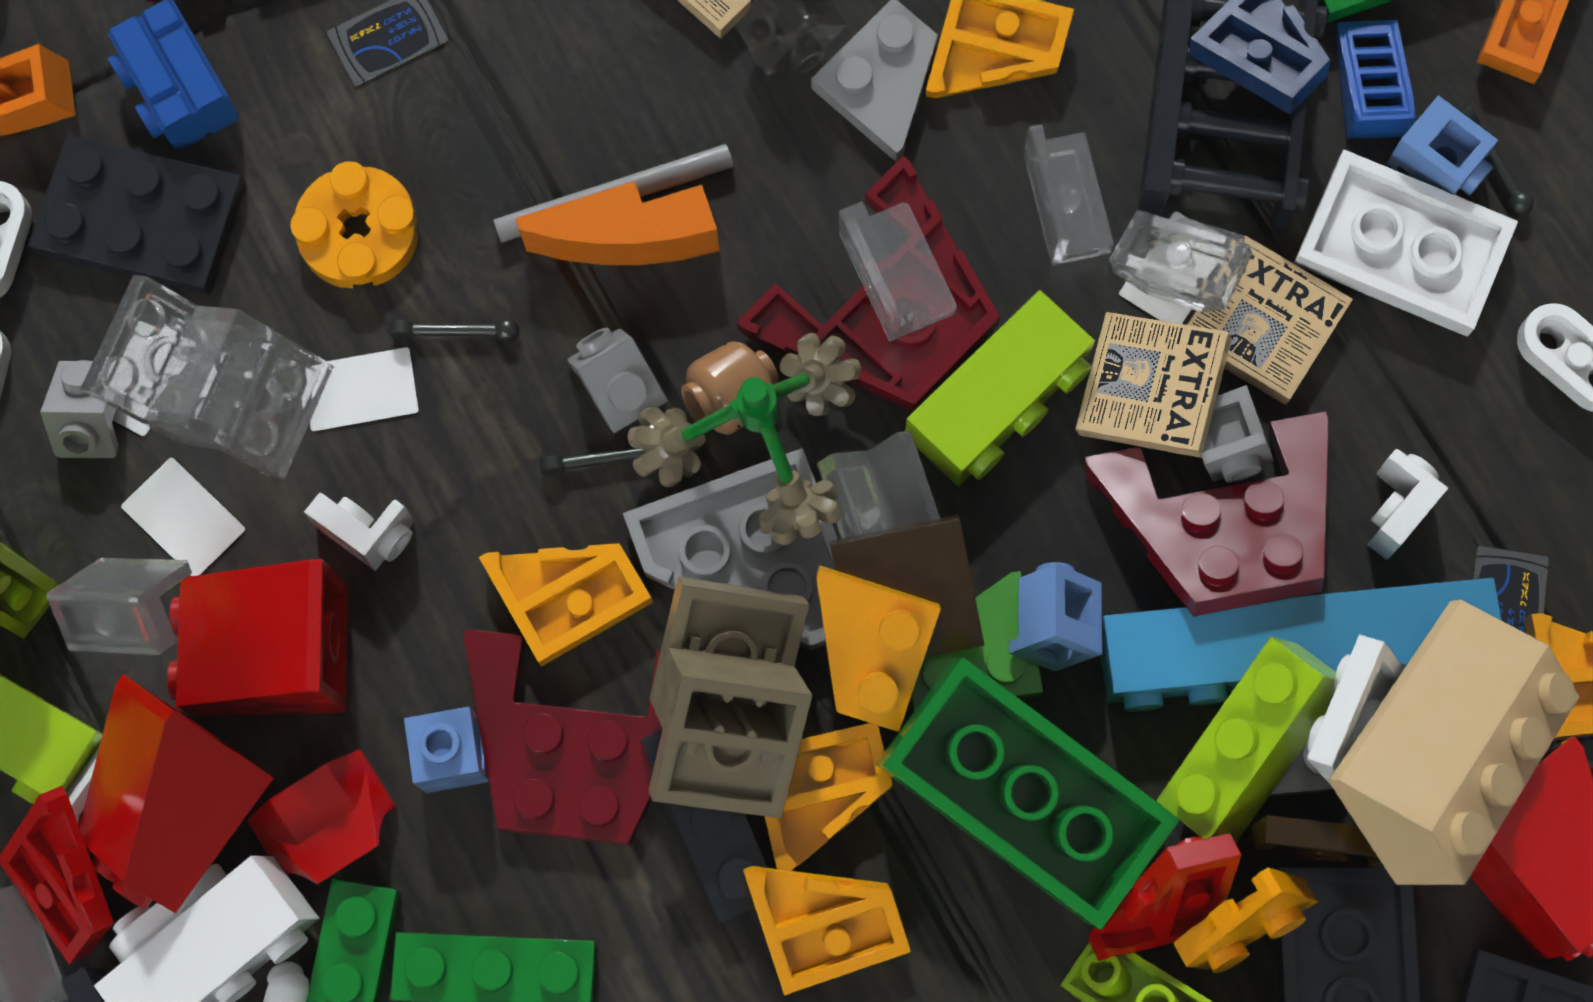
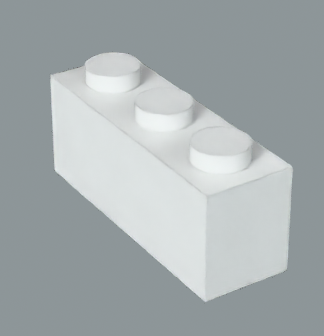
M250 856L95 984L94 987L105 1002H235L254 987L256 981L252 974L270 959L274 964H278L297 952L308 941L304 931L320 918L273 856Z

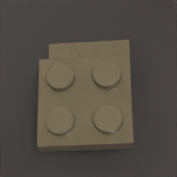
M678 576L649 698L663 728L648 789L653 802L782 818L812 699L810 690L795 668L809 609V603L804 596Z

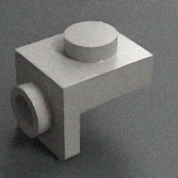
M603 328L591 333L576 345L579 352L567 359L573 371L582 380L607 426L613 433L636 421L643 409L659 407L668 402L633 338L622 329H617L611 333L609 328Z
M80 360L58 362L40 411L55 456L59 458H114L116 456L119 445L112 420L126 381L121 361Z
M1247 385L1217 396L1204 451L1201 454L1204 465L1213 482L1225 479L1228 483H1234L1249 479L1261 472V465L1274 461Z

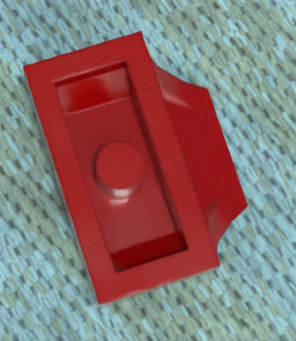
M359 749L324 764L276 794L251 815L247 822L267 855L275 858L287 876L294 873L318 885L378 847L383 817L397 806L366 754Z

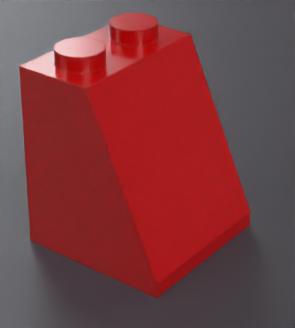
M309 559L180 578V597H173L169 612L172 634L178 636L177 661H171L167 671L168 693L172 700H176L175 707L192 717L346 713L349 587L323 559Z
M123 674L114 687L79 825L86 847L94 854L91 861L95 871L114 883L112 888L137 906L147 909L154 900L176 914L273 780V777L222 739Z
M1575 736L1547 749L1470 875L1538 961L1562 956L1568 962L1582 953L1587 958L1593 956V778L1584 747Z

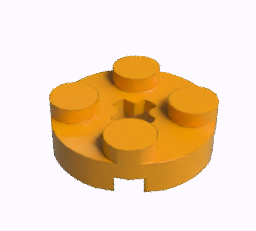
M350 161L338 164L331 172L319 177L306 189L297 204L290 225L299 252L309 268L325 282L340 288H354L352 284L363 285L373 282L375 286L394 278L412 259L417 248L419 234L417 231V214L409 193L404 186L393 176L380 169L362 167L360 164ZM359 215L368 216L365 222L370 232L365 237L356 233L349 239L342 237L346 230L343 223L348 218Z

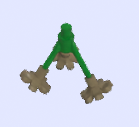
M808 333L798 341L799 355L789 353L780 362V371L792 378L776 384H767L757 377L748 378L741 385L736 398L727 406L693 424L687 423L686 413L679 408L668 409L665 411V414L657 406L643 409L638 415V420L642 426L631 428L628 432L629 444L634 448L643 449L644 452L634 459L633 467L642 477L648 476L658 469L660 483L665 487H674L681 481L682 476L690 478L700 469L701 462L694 450L699 449L705 443L704 434L732 419L741 420L743 426L748 430L761 433L778 474L775 478L777 488L771 490L766 495L768 509L759 515L761 532L764 534L772 532L773 540L782 545L791 544L797 537V530L800 531L803 538L814 537L822 531L819 520L825 523H835L842 517L843 512L838 503L834 501L838 497V492L828 480L812 485L809 480L802 481L799 472L791 469L775 428L779 418L777 401L785 395L792 402H800L806 399L807 411L814 416L828 414L830 402L840 407H847L853 403L856 394L845 383L860 377V363L856 359H846L843 361L840 359L845 351V343L841 338L830 336L820 344L819 337L815 333Z

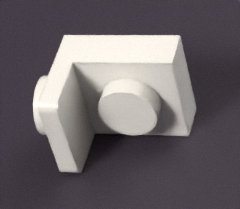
M1398 449L1393 451L1377 472L1378 477L1396 491L1392 493L1372 517L1371 521L1379 526L1380 529L1367 544L1386 560L1402 545L1448 489L1438 480L1439 475L1431 464L1417 455H1405Z
M319 492L304 511L319 531L374 571L378 569L385 559L391 562L397 558L405 549L412 536V531L409 528L414 520L407 508L397 500H393L371 528L369 526L374 519L347 497H343L336 504Z

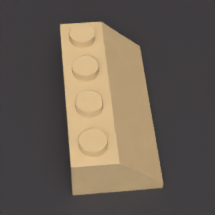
M1463 600L1450 601L1328 781L1396 885H1465L1576 704L1579 695L1549 645Z

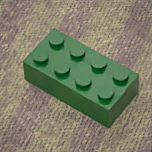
M964 657L952 659L875 764L1086 924L1102 930L1180 821L1179 818Z

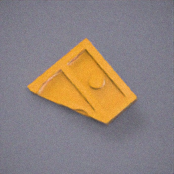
M951 0L926 87V97L935 99L1056 74L1059 69L1074 9L1041 0Z
M867 723L801 739L782 818L765 816L777 869L794 871L892 788L891 776L875 765L884 753L878 725Z

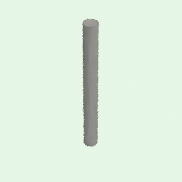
M723 144L493 219L500 241L503 243L521 237L515 218L633 181L636 183L640 197L732 168L734 167L727 144Z

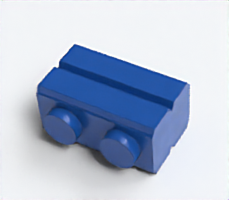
M163 0L143 11L142 16H133L109 30L108 36L117 53L108 57V60L126 90L137 85L145 101L136 105L135 108L154 139L165 134L173 148L182 151L204 139L209 132L215 133L238 121L240 116L173 0Z

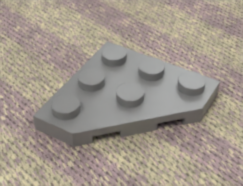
M803 448L787 453L786 456L791 469L799 472L802 481L809 480L812 485L816 484ZM772 459L623 513L647 578L675 590L679 576L804 596L809 603V609L799 646L813 650L826 645L816 574L819 565L835 570L830 541L838 538L832 523H825L820 520L822 531L818 535L811 538H803L800 531L797 530V537L788 545L776 543L773 540L772 532L769 534L761 532L759 515L768 509L766 495L771 490L777 488L775 478L778 474Z

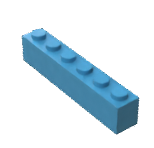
M1494 578L1299 596L1195 617L1187 608L1104 615L1102 618V655H1100L1106 704L1124 702L1125 711L1138 712L1161 708L1164 706L1163 698L1188 696L1190 705H1210L1225 702L1228 698V692L1234 690L1270 637L1299 644L1336 671L1341 660L1346 655H1351L1358 636L1362 635L1385 642L1405 668L1450 601L1463 600L1501 620Z

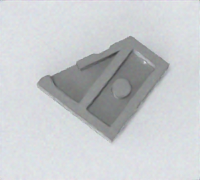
M890 0L811 78V89L897 162L903 156L906 147V139L914 113L917 111L923 92V84L936 50L938 34L898 0Z

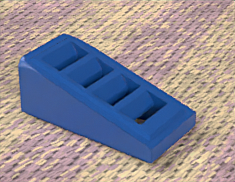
M1398 21L1337 22L1334 28L1346 139L1403 137L1416 122V113ZM1383 38L1384 46L1355 48L1353 39ZM1385 59L1386 66L1359 67L1357 60ZM1388 79V86L1363 87L1361 80ZM1390 99V106L1367 107L1365 100Z

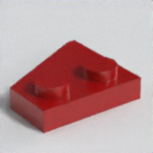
M59 786L39 795L0 854V864L70 965L91 954L114 922L66 791L62 786Z
M1231 834L1206 839L1191 837L1177 843L1175 846L1167 847L1132 886L1102 930L1094 928L1089 933L1088 940L1097 960L1100 961L1113 956L1117 957L1172 944L1192 927L1202 922L1210 912L1227 900L1241 858V853Z

